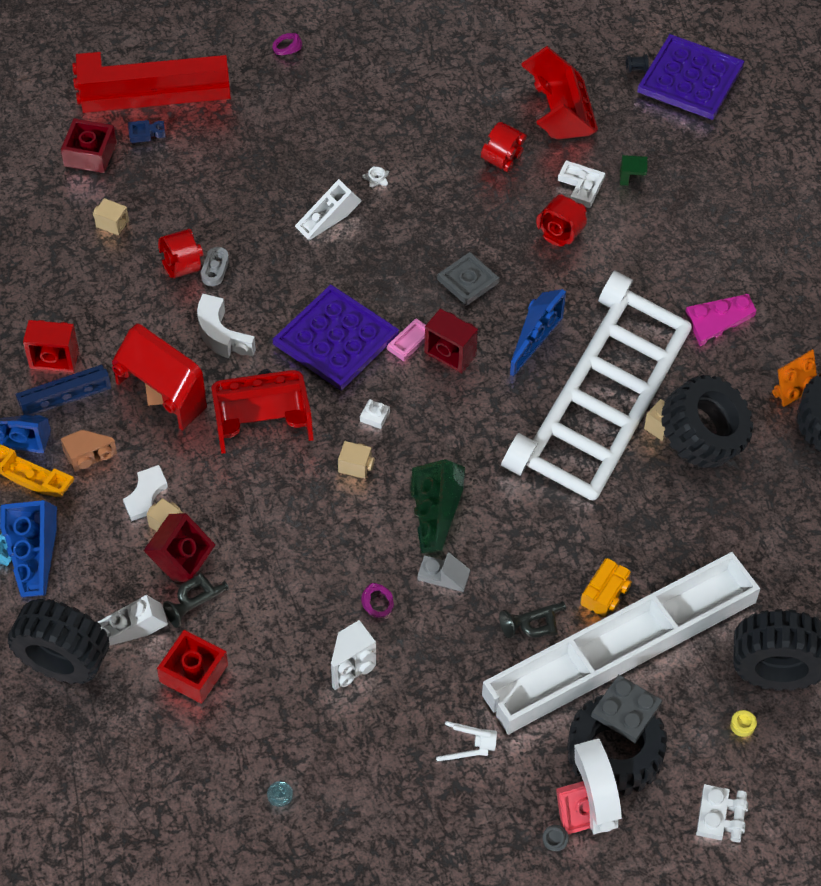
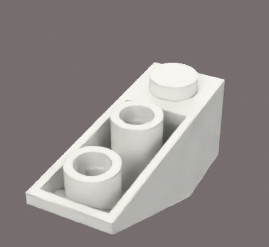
M148 595L98 621L101 628L107 632L110 646L148 636L168 625L163 604Z

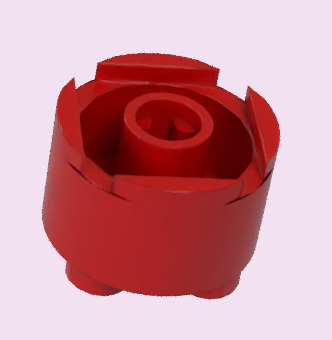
M498 122L488 136L490 138L488 145L485 143L482 148L481 158L501 170L509 172L513 165V159H519L524 150L521 146L525 142L527 135L506 123Z
M559 194L537 216L538 230L541 228L544 233L543 237L549 243L559 247L565 244L569 245L586 226V208L583 204Z
M190 228L159 238V253L163 252L165 258L161 261L169 277L179 278L202 270L200 257L203 256V250L200 244L195 243L194 235Z

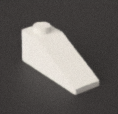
M338 179L295 227L308 240H311L346 218L362 200Z

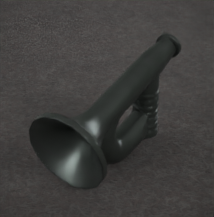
M198 571L193 578L184 582L179 587L177 596L180 604H175L168 600L163 603L168 620L174 627H180L182 618L188 611L218 596L225 590H229L228 584L224 581L222 584L213 587L204 574ZM199 585L205 591L193 598H188L187 596L188 591Z
M561 601L560 603L520 615H513L507 610H501L499 621L502 631L507 638H513L515 631L521 626V630L528 637L555 636L558 634L555 613L562 610L565 611L566 605L564 601ZM543 617L546 618L547 625L538 628L531 627V621Z

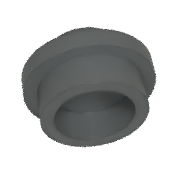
M551 825L545 829L542 839L547 849L557 852L567 846L569 835L562 826Z

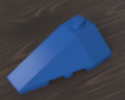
M565 290L542 292L537 299L534 298L530 302L529 311L511 360L510 375L513 377L563 319Z
M19 415L0 418L1 445L15 450L37 453L45 452L51 433L48 418L41 415Z
M45 500L1 505L0 529L2 536H5L8 546L6 549L13 562V572L20 595L23 598L46 596L57 531V506Z

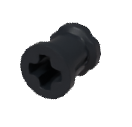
M644 54L639 57L626 55V72H647L649 69L648 55Z

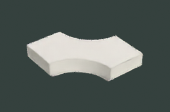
M159 465L137 472L138 484L136 489L129 496L123 498V503L131 522L147 516V512L153 505L156 496L168 487Z

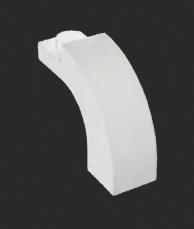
M202 294L197 308L200 335L204 343L213 352L226 358L230 357L231 352L253 357L256 351L255 336L225 328L221 324L225 314L224 299Z
M600 739L574 745L575 763L583 779L588 796L590 828L593 835L618 828V819H622L618 789L609 759Z

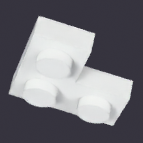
M567 160L558 175V181L576 186L571 199L583 204L587 208H591L605 179L604 172Z

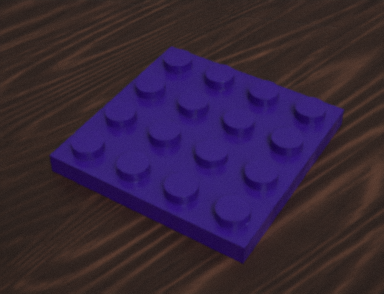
M669 34L640 82L637 92L713 120L740 74L745 61Z
M330 284L273 338V345L342 391L399 334V329Z

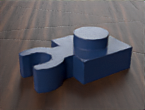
M149 120L128 122L130 143L151 141V136L157 138L166 137L164 121H156L153 124H149Z

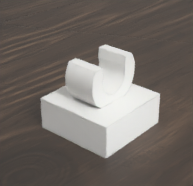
M369 399L360 415V422L381 429L390 413V406Z

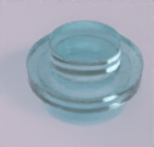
M282 781L273 783L267 791L268 801L276 807L288 805L293 798L291 786Z

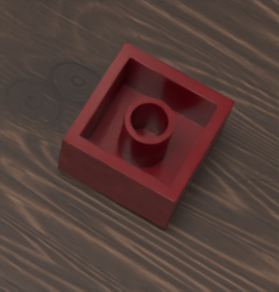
M73 118L61 147L64 166L105 173L117 143L114 125Z
M440 308L425 326L424 353L462 374L477 355L478 328L469 322L457 318L453 313L446 312Z
M187 513L168 514L143 551L173 582H186L198 572L216 544Z

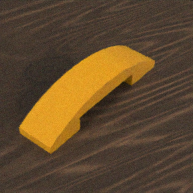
M0 444V474L25 488L44 495L62 497L75 480L73 476L55 468L49 471L16 455L15 450Z

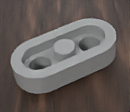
M214 247L207 252L201 270V278L204 284L216 286L223 281L229 263V255L226 249Z

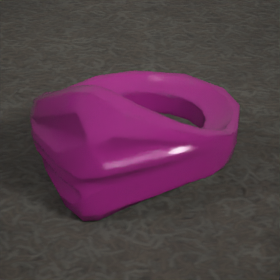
M286 33L274 41L272 49L276 55L282 56L301 50L303 45L297 33ZM293 39V43L285 49L277 48L281 41Z
M370 583L362 593V606L370 616L385 618L392 612L394 607L393 596L383 585ZM380 591L381 594L386 596L388 607L385 611L378 612L372 608L370 604L371 593Z

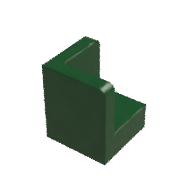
M622 155L620 185L628 186L630 175H647L648 157Z

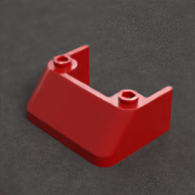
M548 46L521 63L522 67L534 76V86L537 91L543 92L547 96L551 112L536 122L551 138L559 140L591 136L598 131L584 79L573 66Z
M136 323L130 328L112 360V369L116 383L120 385L133 374L160 393L164 402L163 407L169 413L177 415L179 429L183 431L207 408L202 370L194 361L141 324Z
M289 370L219 380L212 385L211 389L221 454L226 453L224 438H232L239 434L241 430L240 424L284 417L286 418V423L291 427L301 428L306 426L309 441H314L311 410L301 372Z

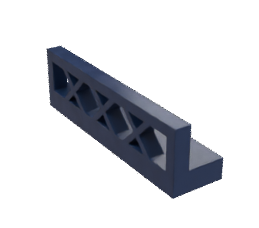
M101 364L16 393L15 395L23 415L33 416L112 388L109 374Z

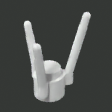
M446 721L445 725L453 727L454 730L475 735L474 746L479 747V749L437 756L436 760L444 761L477 755L488 756V750L495 751L497 731L478 729Z

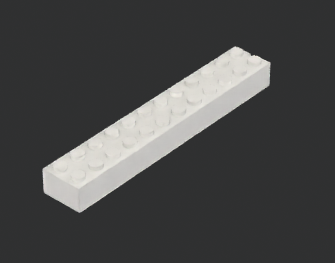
M731 552L483 681L482 696L493 713L497 711L496 717L509 735L616 678L618 674L621 675L755 604L760 587L734 553Z

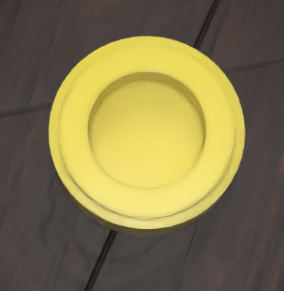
M740 710L732 716L730 726L736 735L747 737L754 733L757 720L751 712Z

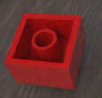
M28 320L23 344L29 368L74 372L79 354L74 324Z
M183 630L157 667L159 682L202 704L228 666L227 651Z

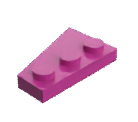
M749 294L689 306L686 307L685 313L701 347L714 336L717 338L730 327L735 328L754 317L756 309Z

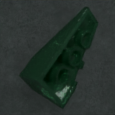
M447 459L412 468L410 490L411 496L416 501L414 513L419 518L420 525L417 530L422 554L442 551L464 490L465 467Z

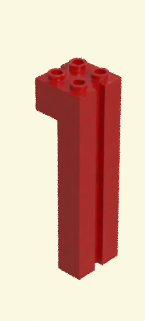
M101 52L76 54V63H72L73 74L77 75V77L73 78L74 89L79 90V92H76L77 105L82 106L83 113L231 99L226 55L102 67Z

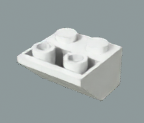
M360 620L338 632L331 661L332 687L334 690L341 686H348L353 682L354 678L361 674H368L376 666V641Z

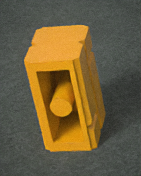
M605 558L582 593L580 604L602 617H606L610 611L615 612L620 603L619 596L621 593L626 594L632 584V581L629 580L630 570Z

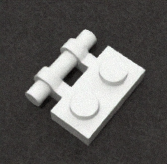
M704 784L696 835L722 841L725 831L731 833V841L741 842V836L745 832L746 827L744 814L748 811L749 804L746 801L747 792L737 791L736 799L733 800L728 799L730 789ZM727 810L734 811L732 821L725 820Z

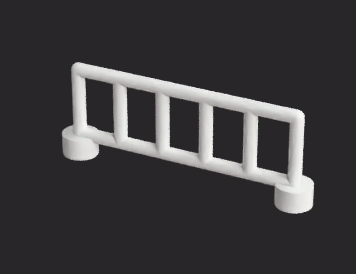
M614 270L598 302L610 308L534 439L531 440L518 433L511 443L501 466L519 476L523 474L526 467H529L589 500H596L692 329L691 323L630 291L633 279ZM627 305L675 329L665 350L616 324ZM609 336L658 361L647 382L598 357ZM590 368L640 394L629 415L579 390ZM571 401L621 427L610 449L559 423ZM551 435L602 461L590 484L539 457Z

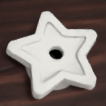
M373 166L368 171V174H364L362 177L370 182V188L372 189L378 185L387 186L386 177L389 175V171Z

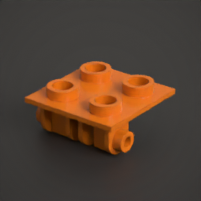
M813 349L777 370L779 385L774 386L772 393L776 398H781L783 407L802 397L806 384L817 375Z

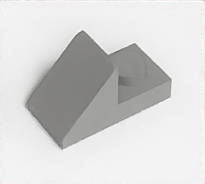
M447 553L445 561L424 555L417 580L464 592L470 569L451 553Z

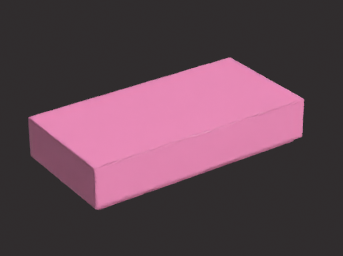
M416 318L387 345V350L402 361H405L425 342L426 324Z

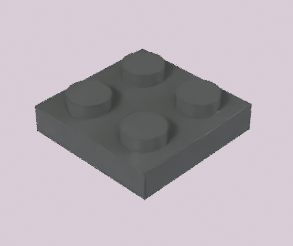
M471 252L437 274V280L466 306L499 284V277Z
M618 674L593 710L591 717L636 743L662 705L663 700Z

